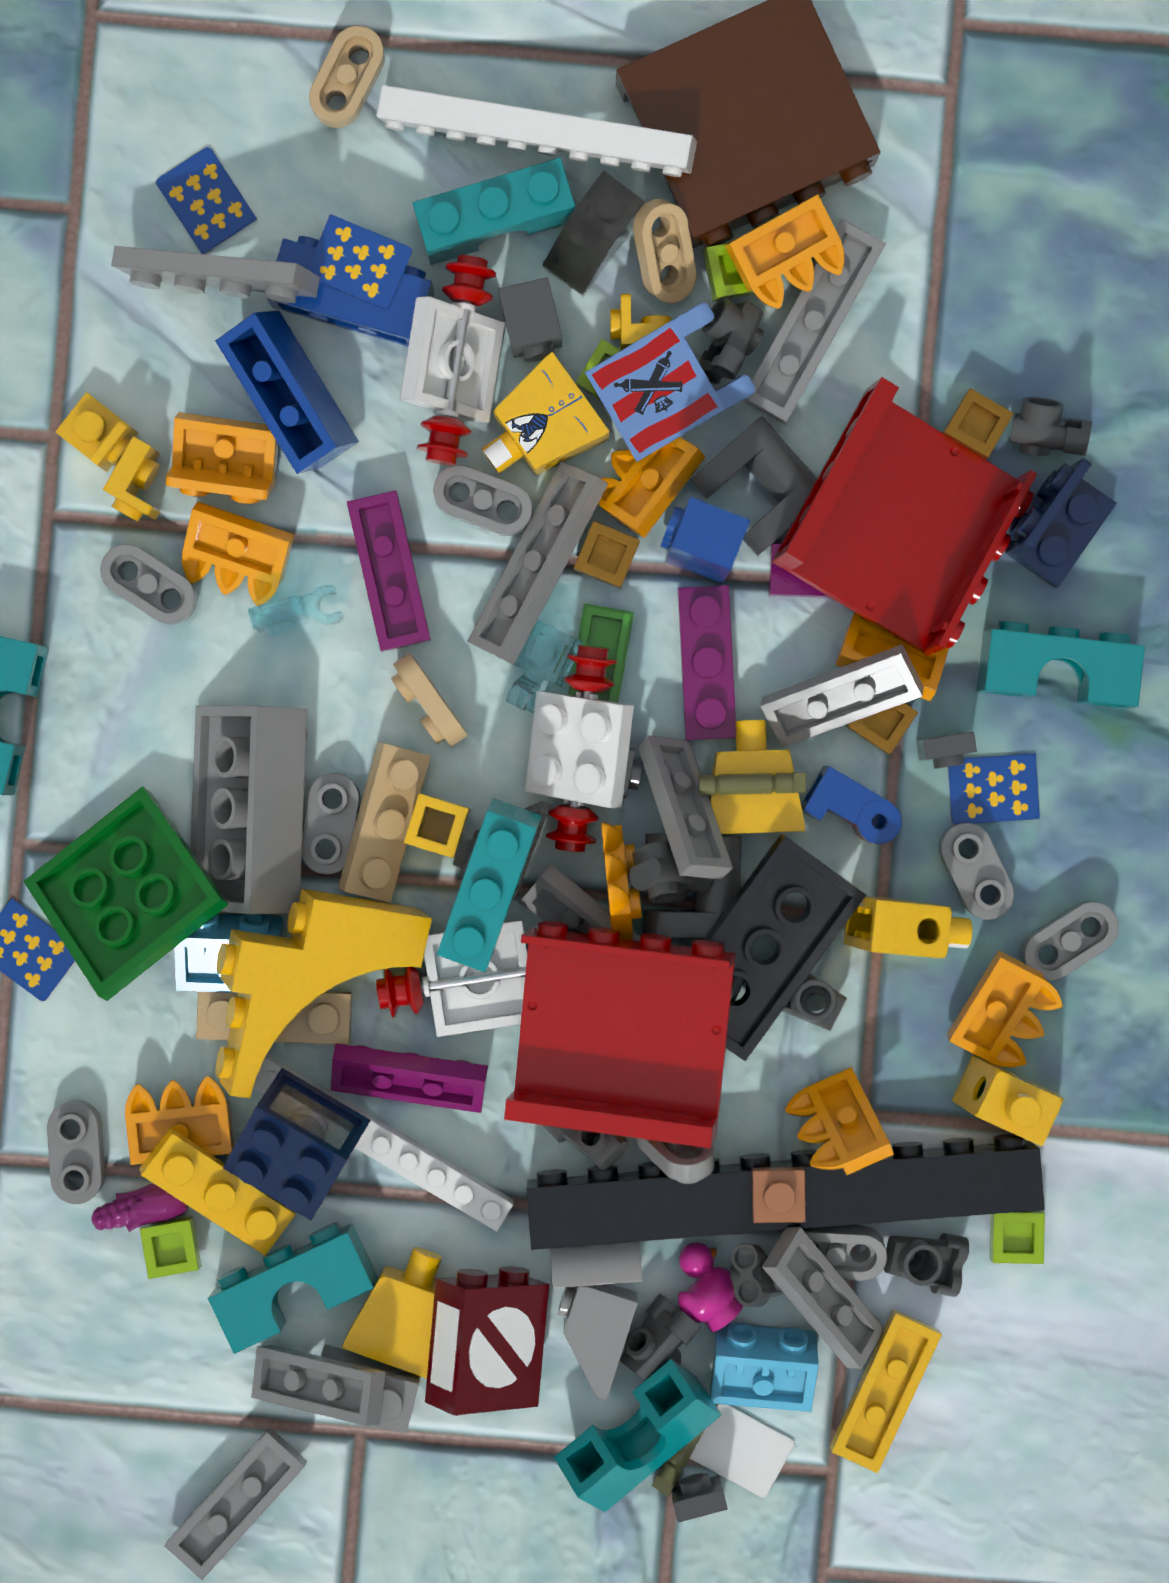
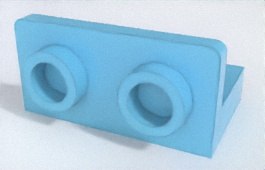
M216 914L174 948L176 991L237 993L231 992L221 980V974L217 973V957L222 943L228 944L231 929L281 937L283 918L267 914Z
M729 1323L716 1331L710 1384L711 1399L715 1404L811 1412L819 1366L816 1332L794 1327L777 1328L754 1326L746 1323Z

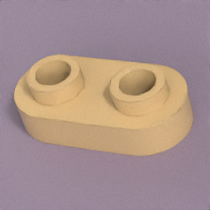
M351 26L341 31L333 42L311 86L309 93L310 105L316 118L326 126L341 128L348 126L356 120L384 66L385 53L381 39L370 28ZM362 50L367 52L369 57L365 63L355 64L351 61V56L354 52ZM339 95L344 97L346 103L341 109L333 110L328 107V102L333 96Z
M654 199L648 201L638 210L633 222V233L642 282L647 292L666 303H676L690 294L697 277L687 216L679 206L667 200ZM660 217L659 228L652 232L654 221ZM666 266H669L668 275L661 280V271Z
M409 652L396 661L393 665L398 673L391 677V680L408 703L416 698L426 711L427 715L420 719V721L438 745L446 739L449 745L453 747L468 736L467 732L412 654Z

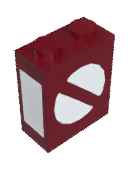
M514 1266L500 1267L499 1274L488 1275L487 1272L482 1270L460 1269L457 1270V1277L436 1278L425 1403L454 1416L538 1407L549 1284L529 1277L530 1270Z

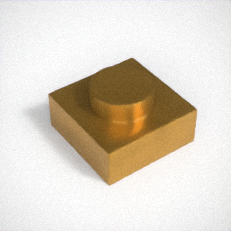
M969 388L944 429L943 434L986 460L989 458L1014 413Z
M593 521L575 563L574 570L621 589L640 540Z
M903 703L849 723L846 727L885 754L890 755L919 712Z

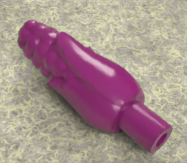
M151 1183L137 1190L116 1193L115 1200L111 1203H105L102 1207H97L93 1211L91 1221L98 1230H110L114 1227L122 1228L126 1226L128 1232L143 1225L168 1221L181 1216L188 1211L189 1206L154 1183Z

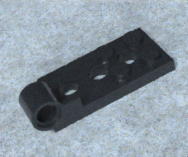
M782 833L704 939L721 943V945H724L723 951L736 953L734 976L742 977L746 982L744 995L739 1000L731 1002L726 1044L728 1050L744 1061L753 1052L866 897L865 893ZM793 892L804 894L807 902L804 913L795 919L784 918L781 913L782 900ZM763 934L774 936L776 940L774 954L762 961L753 959L750 954V946L753 940Z

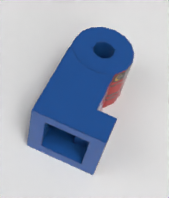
M830 766L822 767L801 803L802 812L810 817L821 821L826 811H829L851 824L859 838L874 844H885L893 840L898 835L902 825L901 815L891 802Z

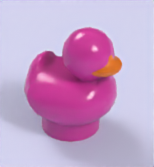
M699 1242L689 1243L680 1252L679 1265L687 1276L699 1279L686 1292L681 1291L678 1294L677 1301L680 1310L696 1323L704 1322L711 1332H716L729 1324L741 1312L743 1305L735 1297L730 1271L727 1268L713 1266L717 1248H709Z

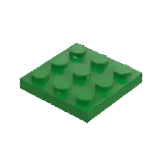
M143 786L23 881L98 997L106 1001L110 1000L229 905L153 794Z

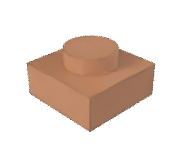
M803 1167L751 1168L753 1223L806 1222L805 1170Z

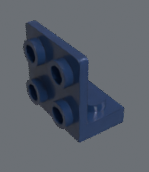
M1085 458L1080 459L1071 466L1064 463L1058 471L1053 470L1036 494L1042 499L1038 507L1034 506L1028 513L1024 512L1008 533L1014 542L1005 554L1054 588L1060 586L1117 504L1082 479L1092 465Z

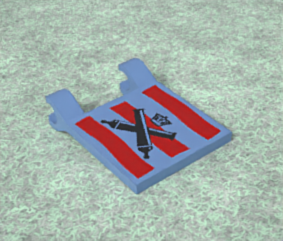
M706 302L697 304L585 372L636 462L727 408L746 399L756 391L752 380L745 374L738 376L715 391L687 343L686 336L712 322L714 319V313Z

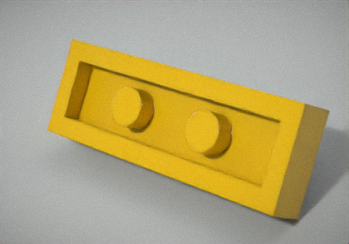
M170 1127L139 1168L141 1176L263 1255H266L294 1218L295 1212L223 1169L224 1162Z
M895 1309L890 1314L884 1327L885 1330L877 1342L829 1446L832 1453L875 1473L879 1472L942 1336L938 1329Z

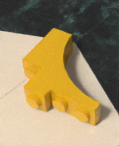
M301 889L299 903L294 902L288 915L287 926L288 932L292 933L291 938L231 929L228 944L222 943L218 952L217 973L221 974V980L229 990L237 992L238 996H232L228 1003L226 1025L231 1029L227 1047L219 1049L215 1065L216 1077L220 1078L219 1082L228 1094L236 1097H251L257 1074L274 1041L286 1025L304 1007L321 994L353 977L372 971L395 967L421 968L432 918L417 907Z

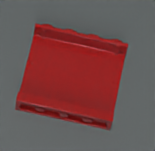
M881 377L865 390L772 562L924 655L929 656L946 647L950 649L962 634L965 622L960 619L968 604H975L983 594L988 584V579L984 577V574L991 561L996 562L1008 547L1011 535L1006 532L1013 519L1020 518L1029 507L1034 493L1029 489L1038 473L1029 470L1023 475L1014 478L893 403L892 400L899 387Z
M555 921L538 922L537 928L531 927L521 935V943L528 944L515 1090L506 1099L504 1120L711 1148L717 1137L736 953L723 951L724 945H721V943L706 940L692 941V947L671 945V937L659 934H641L639 941L619 938L620 931L610 928L592 927L589 928L588 934L568 932V924Z

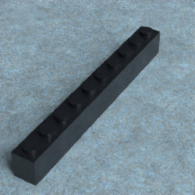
M1015 1134L997 1135L993 1137L994 1144L974 1145L972 1138H951L943 1140V1148L923 1149V1143L900 1142L892 1144L894 1155L847 1176L843 1168L825 1170L811 1167L810 1160L817 1150L793 1151L790 1153V1160L771 1161L770 1154H747L740 1156V1163L720 1165L719 1158H714L712 1173L699 1182L684 1184L671 1179L654 1162L638 1164V1171L618 1173V1166L614 1165L606 1170L594 1166L587 1169L588 1175L567 1177V1170L564 1169L543 1170L536 1173L537 1179L527 1180L526 1190L531 1250L785 1230L786 1227L806 1229L1045 1210L1040 1148ZM803 1167L805 1170L806 1222L753 1223L751 1168Z

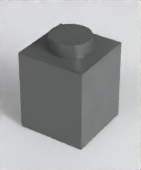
M548 277L498 289L513 358L524 356L525 362L540 361L550 353H554L555 348L563 347L562 333Z

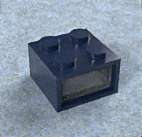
M281 1068L255 1107L223 1169L235 1175L244 1183L252 1185L279 1201L288 1209L296 1211L307 1219L312 1220L371 1120L286 1069Z

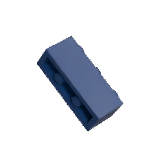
M299 236L297 242L283 238L276 261L297 263L308 269L319 240L307 236ZM407 265L391 305L387 309L378 307L320 282L317 298L296 296L295 303L278 302L268 298L267 300L272 308L408 347L416 297H433L435 291L432 281L425 279L426 273L424 271Z
M279 310L254 312L215 340L296 474L322 468L359 442Z
M690 497L686 509L675 506L660 546L669 550L665 563L722 584L733 567L750 520Z

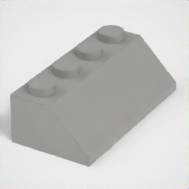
M196 706L190 849L229 905L221 910L223 912L289 914L292 904L294 902L299 903L302 889L301 857L304 840L303 803L306 788L304 776L305 748L308 737L306 727L307 709L270 706Z

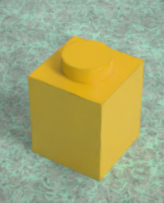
M419 793L404 843L455 858L471 808Z

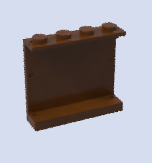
M767 0L616 69V87L623 102L630 101L641 127L693 135L697 140L691 174L682 172L681 177L663 174L677 206L687 216L693 249L704 244L705 248L722 245L733 238L731 231L748 223L755 229L780 215L779 209L794 202L798 205L815 195H819L821 199L826 195L825 188L842 180L845 186L862 181L873 173L871 167L875 166L881 153L811 0Z

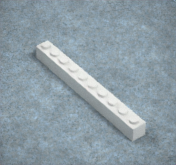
M382 85L376 116L386 123V128L396 131H404L405 126L416 128V133L426 136H434L435 131L446 133V138L456 141H465V136L477 138V143L487 146H495L497 141L508 143L507 148L517 151H526V147L538 148L539 154L556 157L557 152L569 153V158L577 161L587 162L588 157L599 158L600 163L607 166L619 167V162L632 164L631 169L650 172L651 167L663 169L662 174L673 177H681L682 172L691 174L697 140L693 135Z
M267 1053L255 1079L254 1089L265 1094L280 1069H286L371 1120L355 1149L497 1232L514 1204L512 1197ZM285 1086L276 1099V1102L344 1142L353 1126Z

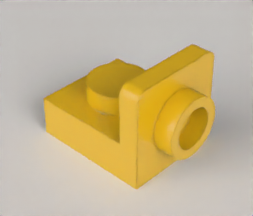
M621 294L620 308L610 309V340H620V350H623L670 322L671 317L651 315L642 317L641 323H631V294Z
M87 392L55 431L106 472H108L112 465L116 467L132 437L138 434L131 426Z
M134 436L102 490L116 498L111 506L112 508L138 522L142 514L156 520L160 511L135 496L140 488L147 490L154 481L160 464L155 461L160 453Z

